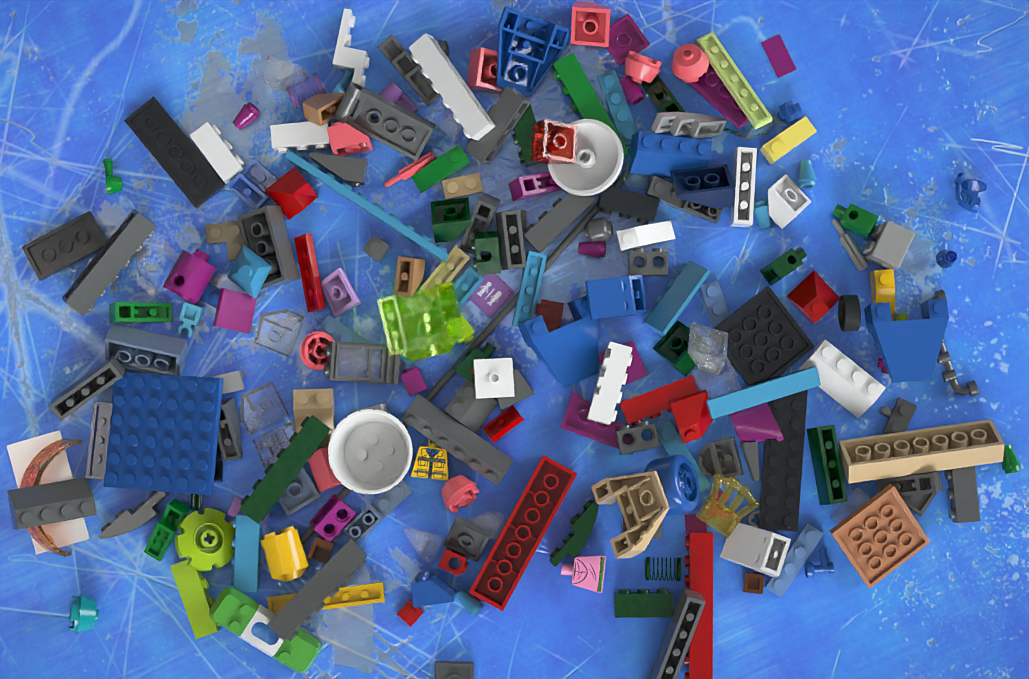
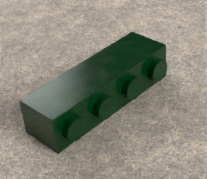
M827 425L807 429L820 505L847 502L835 426Z

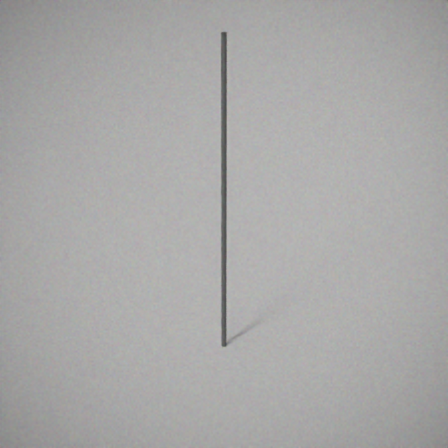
M628 168L612 185L613 187L620 188L632 175V173H629ZM597 203L546 259L543 274L584 227L587 226L588 221L593 219L601 210L596 207ZM518 292L424 397L427 401L431 402L455 375L456 371L452 369L453 366L473 346L478 349L516 306ZM405 421L402 422L407 429L409 425ZM344 487L337 496L344 500L352 490ZM311 525L300 537L302 545L315 532Z

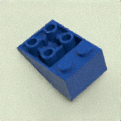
M643 275L585 281L590 320L648 313Z

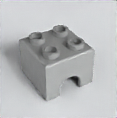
M886 221L883 224L880 223L874 227L871 233L873 239L870 243L866 244L863 250L865 254L864 259L885 270L899 268L915 233L891 221Z

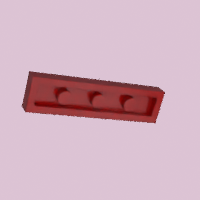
M303 234L295 237L294 241L307 312H315L325 309L324 297L312 234Z

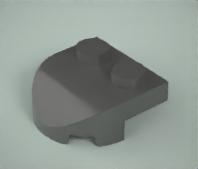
M735 437L706 444L698 456L700 470L713 480H722L744 474Z

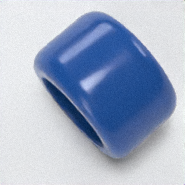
M679 454L652 460L647 464L644 472L657 471L670 508L665 517L687 513L696 508L700 498L699 481L692 463L685 456Z

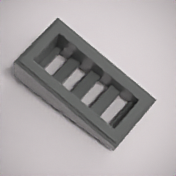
M741 442L740 446L750 476L753 481H759L758 443Z

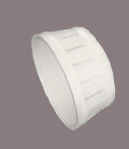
M365 409L348 415L347 418H344L336 426L337 428L334 429L328 446V459L335 477L345 487L361 494H378L390 490L404 478L412 462L413 447L407 429L395 416L387 414V412L382 410Z

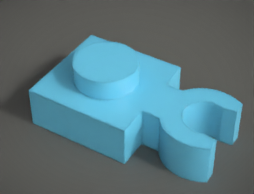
M188 301L184 302L179 320L184 321V323L178 328V334H182L184 328H187L189 331L187 337L193 336V325H199L204 307Z

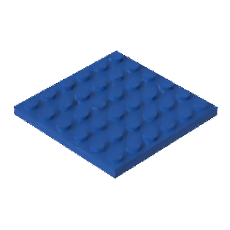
M124 372L123 377L113 385V411L103 487L213 495L223 378Z

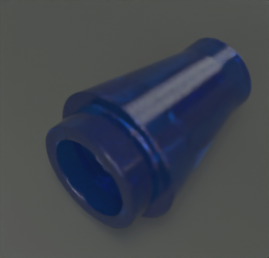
M946 249L938 252L936 256V262L941 268H950L957 259V254L954 251Z

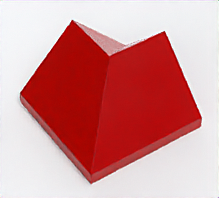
M295 166L265 189L276 205L281 206L282 212L289 220L319 197Z

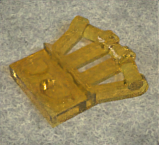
M715 473L710 496L706 498V502L696 517L729 538L740 520L756 509L760 503L758 499L753 497L749 490L750 488L745 484L739 483L737 478L722 476L720 473ZM720 483L728 485L724 493L717 501L716 499ZM736 489L738 495L728 508L724 504ZM746 498L748 505L735 513L743 499Z

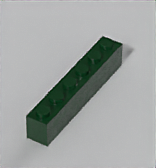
M314 415L310 418L307 416L300 425L302 429L299 433H293L288 440L290 442L289 446L286 449L283 447L276 456L279 458L274 465L271 463L264 471L266 476L263 480L258 479L252 487L254 489L253 493L250 496L246 495L241 501L242 507L240 511L257 524L263 521L332 431L330 427Z

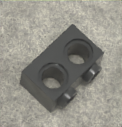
M634 248L633 252L628 253V276H667L668 251L663 252V248H653L652 252H644L643 248ZM634 258H641L644 262L643 266H635L633 263ZM653 258H661L663 265L661 267L654 266Z
M649 421L637 423L638 427L630 428V425L619 427V431L615 432L619 454L624 455L659 447L655 424H649ZM647 430L650 432L651 439L649 441L642 439V431ZM628 434L632 437L630 445L623 443V435Z

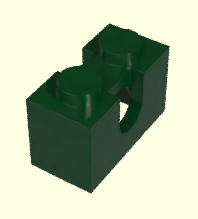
M498 231L475 232V239H471L472 251H476V257H473L474 269L478 270V275L501 273ZM488 251L490 254L481 255V252Z

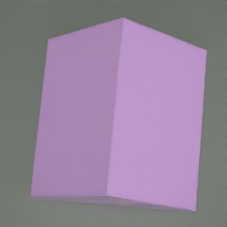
M338 268L321 281L323 296L335 317L362 304L342 268Z

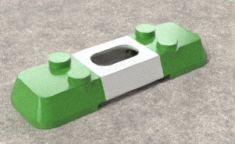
M234 587L224 588L209 610V616L212 621L297 673L307 672L321 651L320 641L301 628L296 630L298 634L291 641L287 639L283 642L279 638L275 644L271 645L253 635L251 629L255 623L262 622L267 625L277 614Z

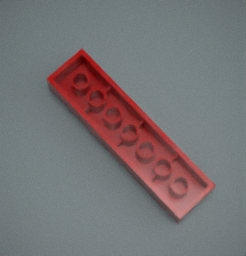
M545 455L541 457L468 593L501 611L504 610L577 476L576 472Z

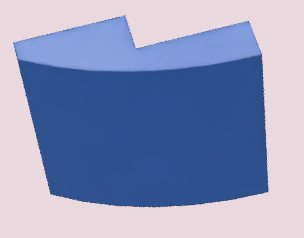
M253 158L227 187L253 210L261 208L271 198L265 189L277 181L278 178L256 158Z

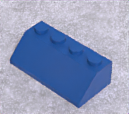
M637 132L632 135L629 173L671 178L670 171L706 167L711 159L712 141Z
M430 571L418 572L417 576L410 583L413 607L454 602L457 594L456 589L435 573L430 574Z

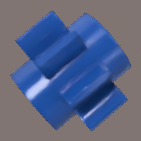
M790 100L779 106L781 111L777 115L780 121L785 120L789 124L800 118L798 113L802 109L799 103L794 104Z

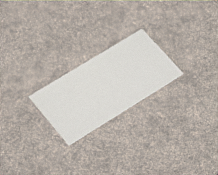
M60 430L7 445L18 488L73 479ZM84 518L29 528L36 554L90 539Z

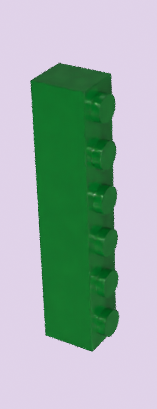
M571 53L553 63V70L551 72L556 81L560 80L562 84L560 88L564 96L570 98L572 111L578 113L581 119L598 120L608 125L619 137L624 157L627 156L628 150L575 55Z

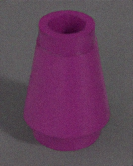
M629 76L619 81L628 103L636 105L644 99L643 91Z
M248 102L243 105L232 123L241 130L257 119L260 111L254 104Z
M579 242L578 254L598 259L605 257L606 242Z

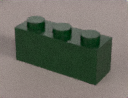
M529 104L513 128L515 134H512L515 146L519 145L521 151L518 152L521 164L525 163L526 167L547 161V153L531 104Z
M659 588L657 592H649V589H637V592H630V589H618V592H614L615 618L672 617L673 593L668 592L666 588Z

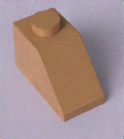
M345 93L316 94L302 102L305 119L318 126L329 122L335 118L334 114Z
M398 256L394 295L413 297L424 278L426 259Z

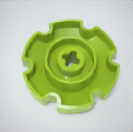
M205 508L201 510V514L197 511L191 512L179 523L178 529L181 530V534L175 536V547L180 558L186 557L188 559L187 565L198 571L212 570V565L220 568L232 559V555L235 554V551L232 549L233 536H236V528H233L232 521H225L226 515L223 512L212 508Z

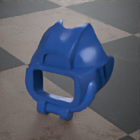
M959 173L955 180L957 185L956 201L964 209L977 213V210L974 208L980 207L981 202L978 194L985 191L987 185L978 180L967 179L964 173Z

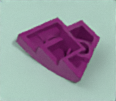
M767 402L728 414L734 431L741 442L765 441V439L777 438L778 441L784 440Z

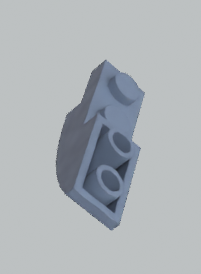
M402 479L396 486L383 492L343 532L357 544L410 495L413 490Z

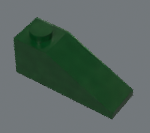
M658 74L651 83L642 81L641 85L658 113L685 112Z

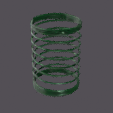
M646 557L645 579L649 581V577L651 580L650 557ZM653 557V575H654V579H655V573H654V557ZM657 557V577L659 579V557ZM662 557V560H661V565H662L661 578H663V557ZM666 557V573H665V579H666V576H667V557ZM670 557V575H671V557ZM674 557V577L676 581H681V558H677L676 565Z

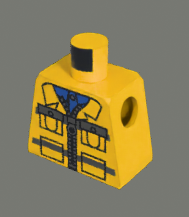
M429 439L428 447L419 446L411 477L449 480L448 452L444 448H439L438 444Z

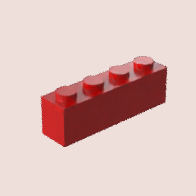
M691 375L620 402L619 405L626 423L632 424L633 427L638 425L637 423L643 422L642 419L650 417L651 420L661 416L660 412L667 410L668 413L672 412L669 404L670 401L696 393L698 390Z

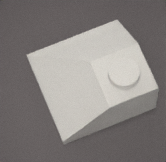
M787 174L768 189L769 216L781 229L811 203V200Z

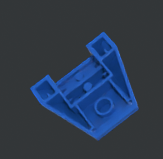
M504 7L498 24L496 86L501 88L512 87L523 95L531 97L553 66V63L556 62L564 51L571 29Z

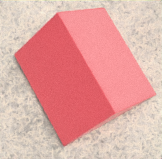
M328 447L317 450L308 461L319 493L343 485L335 477L333 469L330 467Z

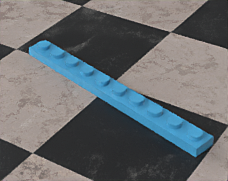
M290 150L285 157L289 162L446 263L449 258L446 248L440 244L435 246L431 243V239L423 233L421 236L414 232L416 229L407 223L405 225L398 222L400 219L392 213L386 214L383 212L384 208L375 202L372 205L362 193L358 192V194H355L351 191V186L345 182L340 184L336 181L337 178L329 172L323 173L320 171L321 167L312 161L311 163L304 160L305 157L299 152L293 153Z

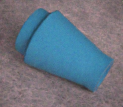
M802 160L800 161L798 184L801 189H812L817 182L812 161Z
M768 200L754 202L753 212L760 225V229L770 227L771 217L769 216Z
M464 588L456 596L469 615L472 614L474 617L485 606L482 603L483 600L468 593Z

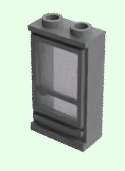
M329 341L328 345L325 346V356L328 357L327 364L324 365V376H326V380L398 384L401 346Z

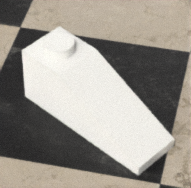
M671 220L617 231L615 234L620 253L675 239Z

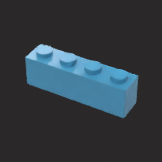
M242 511L233 518V528H236V536H233L232 539L235 555H232L231 565L234 566V573L231 574V585H234V588L241 592L257 593L260 588L262 551L260 541L262 540L263 521L257 524Z

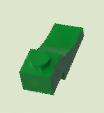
M174 498L168 504L161 520L157 523L144 553L161 561L179 530V523L188 515L191 507Z

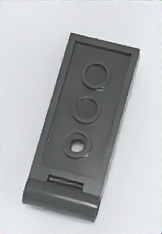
M354 82L349 84L334 114L335 119L350 125L415 161L418 160L436 125Z

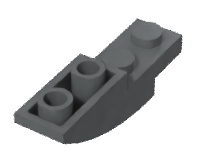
M656 176L651 177L645 194L660 199L659 202L713 223L718 222L723 208H712L677 198L673 184Z
M153 491L146 503L141 502L134 509L136 512L132 509L121 510L115 516L116 520L112 524L109 522L101 529L102 533L98 537L100 539L111 538L144 526L161 513L156 506L170 493Z

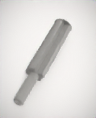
M836 218L833 219L832 223L841 236L839 240L858 271L866 269L869 265L849 233L846 234L838 220Z

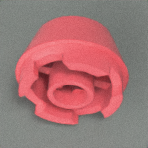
M684 44L675 51L671 69L673 74L682 79L683 82H696L700 76L707 73L709 59L706 53L697 45Z
M629 51L628 56L625 57V74L632 76L631 80L642 84V81L651 83L661 71L659 69L662 62Z
M321 331L312 332L302 341L300 355L303 362L309 368L322 370L324 365L327 364L328 356H325V346L328 345L329 341H334L329 334Z
M463 475L449 479L441 489L445 507L452 513H457V508L468 507L477 498L475 493L480 492L476 487L477 484Z

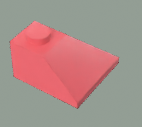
M575 1L572 6L571 44L608 47L611 8L595 2Z
M336 122L331 124V127H327L331 148L336 156L345 157L374 150L367 135L346 123Z

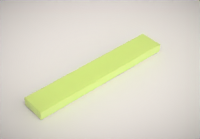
M714 32L697 39L696 44L706 53L709 63L754 129L772 122V116Z

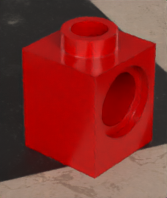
M446 548L438 567L459 576L461 572L465 573L469 563L466 562L467 557ZM453 557L460 561V565L457 568L449 565V560Z

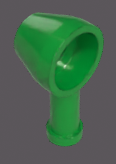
M110 158L103 159L108 195L123 190L121 177L113 176V161Z

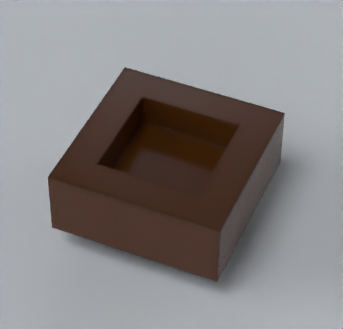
M744 572L742 592L763 594L764 574Z

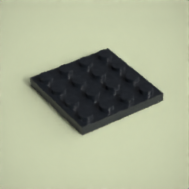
M769 286L764 287L708 332V335L747 386L776 378L814 347Z

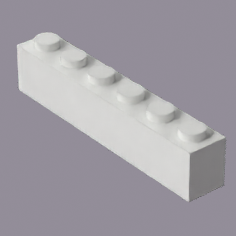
M425 33L409 47L412 52V59L421 65L422 73L426 78H430L433 83L431 84L432 88L438 94H441L443 97L442 102L447 108L452 110L454 113L452 114L453 118L457 123H461L464 127L463 132L469 139L479 140L495 127L488 114L433 36Z

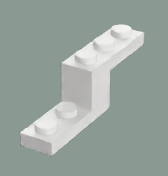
M344 8L332 64L334 68L348 69L354 72L352 82L365 87L366 76H364L365 68H369L370 58L366 51L347 47L351 44L352 35H350L351 27L354 28L356 17L353 16L352 10Z

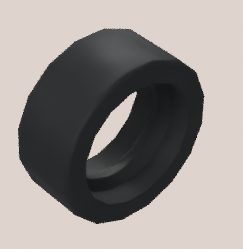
M842 295L839 298L838 319L841 331H858L860 328L861 308L857 295Z

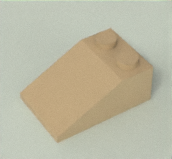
M334 389L293 390L295 432L299 433L302 429L300 425L307 416L310 418L314 415L332 429L319 446L328 447L331 435L335 429Z

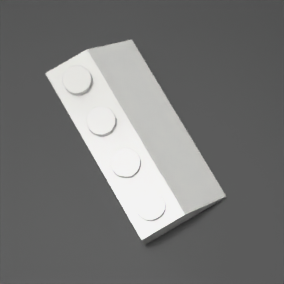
M826 339L819 342L798 369L799 371L816 366L821 383L818 387L857 418L872 406L886 389L885 386Z

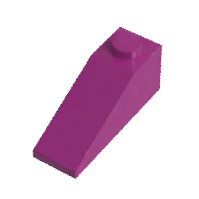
M550 172L518 177L508 183L513 201L563 190L553 180Z

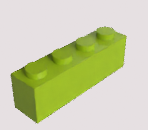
M187 559L171 565L170 568L195 639L221 630V626L212 621L209 616V610L215 600L213 596L209 595L207 590L209 589L207 579L203 578L201 571L189 567Z

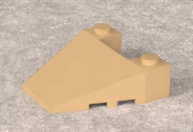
M657 471L605 478L591 486L597 504L612 505L618 501L628 530L610 540L615 557L632 558L645 551L670 508Z

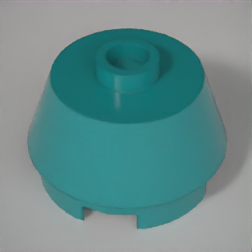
M84 595L72 596V601H75V604L70 606L69 622L73 623V625L69 626L68 631H75L77 634L92 630L95 621H98L99 618L96 600Z

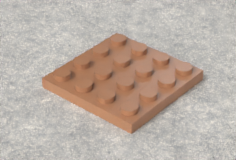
M889 484L829 530L869 589L930 543L926 534L892 484Z

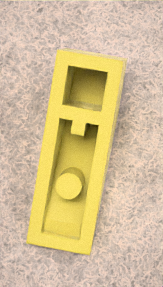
M805 116L763 145L760 151L771 165L817 131Z

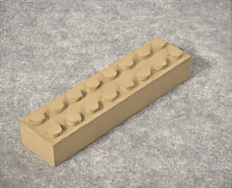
M992 419L842 440L839 441V454L848 484L1003 462L1004 442Z

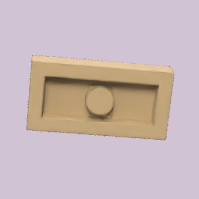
M479 173L442 181L446 200L483 192Z

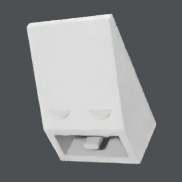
M732 521L720 557L769 576L778 577L791 539L770 531Z

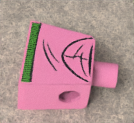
M606 555L576 556L573 564L562 563L561 575L572 576V585L602 593Z

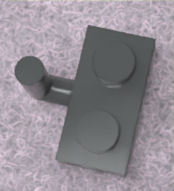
M898 398L892 411L889 407H880L878 412L888 417L882 432L885 434L905 432L917 406L902 398Z

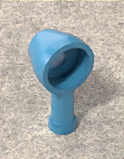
M346 69L345 74L332 93H345V86L354 73Z

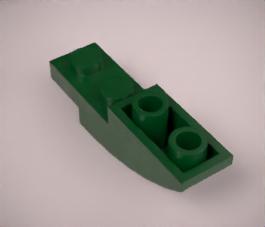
M590 499L583 506L585 510L582 514L579 515L577 513L570 520L572 524L570 528L575 533L573 535L569 533L562 541L565 544L560 549L556 547L549 555L551 557L549 561L553 566L556 567L568 553L575 558L583 548L596 521L599 506L596 499L593 501Z

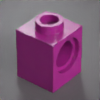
M411 366L403 370L404 374L400 375L410 397L428 389L418 367L414 369Z

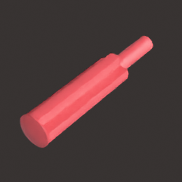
M428 152L418 158L417 161L399 170L398 175L384 183L385 187L388 188L402 178L403 180L408 179L436 160L433 152Z

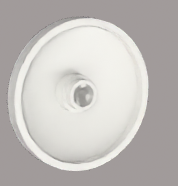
M593 119L577 120L563 127L553 138L547 156L548 168L553 180L568 193L578 196H590L607 189L618 177L624 159L622 143L617 134L605 123Z

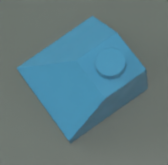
M243 245L227 278L251 297L256 298L272 266L247 246Z

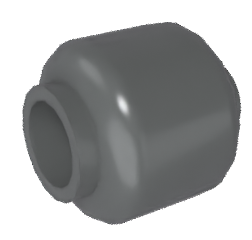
M605 217L589 220L587 227H584L585 237L589 238L591 242L609 241L610 237L613 236L611 221H608Z

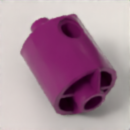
M196 249L193 254L182 250L163 287L176 293L181 298L196 304L217 268L208 263L210 255Z

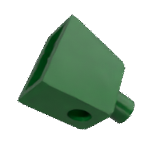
M837 204L832 213L841 218L840 225L866 241L878 220L877 215L854 204H850L848 209Z

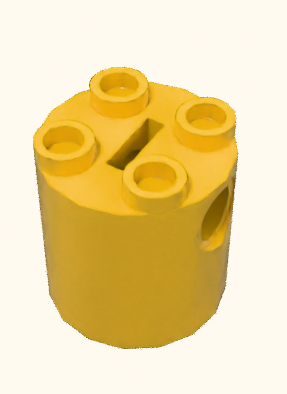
M294 526L280 530L281 534L276 535L275 532L262 536L263 540L260 541L264 549L271 578L287 582L299 578L309 566L298 530L294 529Z

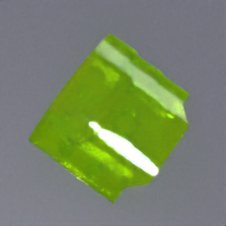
M453 281L434 285L433 288L416 291L413 297L393 295L377 299L390 356L402 354L411 361L450 353L456 341L465 338Z

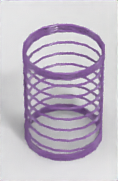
M317 73L313 74L314 80L316 78L318 82L316 86L317 90L320 94H322L319 89L320 86L323 94H325L326 91ZM286 87L295 107L299 108L300 105L296 96L294 97L290 88ZM306 90L305 94L307 95V97H308V99H309L310 97H309L308 92H307V90Z

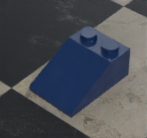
M727 164L670 171L677 198L712 208L734 206L735 187Z

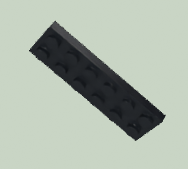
M154 96L124 120L196 209L226 186L225 182Z

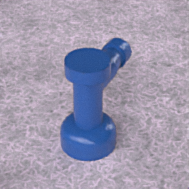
M826 548L819 549L821 565H813L812 562L804 563L806 578L813 577L815 573H834L833 562H828Z

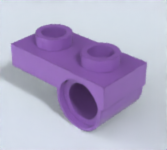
M390 82L379 93V95L413 113L419 110L393 82Z

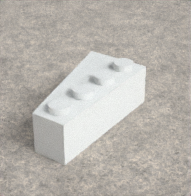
M611 341L608 343L587 419L610 425L611 421L615 422L617 415L615 406L616 403L621 401L623 392H620L622 384L625 385L628 374L625 372L627 366H630L632 361V347Z

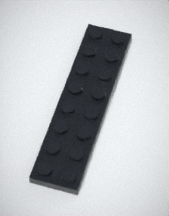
M808 389L767 402L784 440L778 441L777 438L765 439L758 528L798 532Z

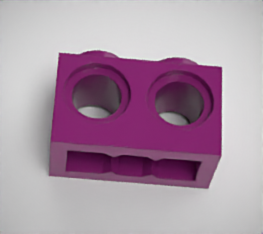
M334 493L309 523L317 533L331 542L339 536L343 527L353 520L356 513L349 504ZM344 509L342 513L337 514L339 510ZM331 524L328 528L324 529L325 525Z

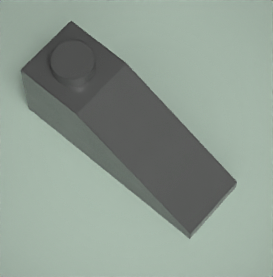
M309 152V157L346 183H349V186L360 187V185H365L368 167L366 159Z
M484 192L482 193L472 214L471 224L466 229L459 249L476 256V251H472L471 239H475V232L488 231L501 201L500 199Z
M234 397L221 400L218 443L224 462L243 458L240 419Z
M939 471L876 480L878 493L889 484L896 488L900 496L942 491Z

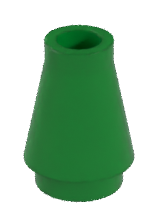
M1012 445L1004 446L1002 470L1005 471V474L1021 471V464Z

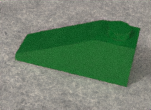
M459 144L414 174L412 179L420 193H423L469 166L470 162Z
M114 302L109 304V323L172 322V303Z

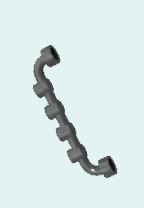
M943 289L935 291V296L930 299L946 298ZM943 338L937 362L939 365H944L945 371L942 372L944 382H950L952 389L958 394H969L970 397L979 395V390L974 380L966 382V387H961L958 384L957 376L952 367L950 355Z

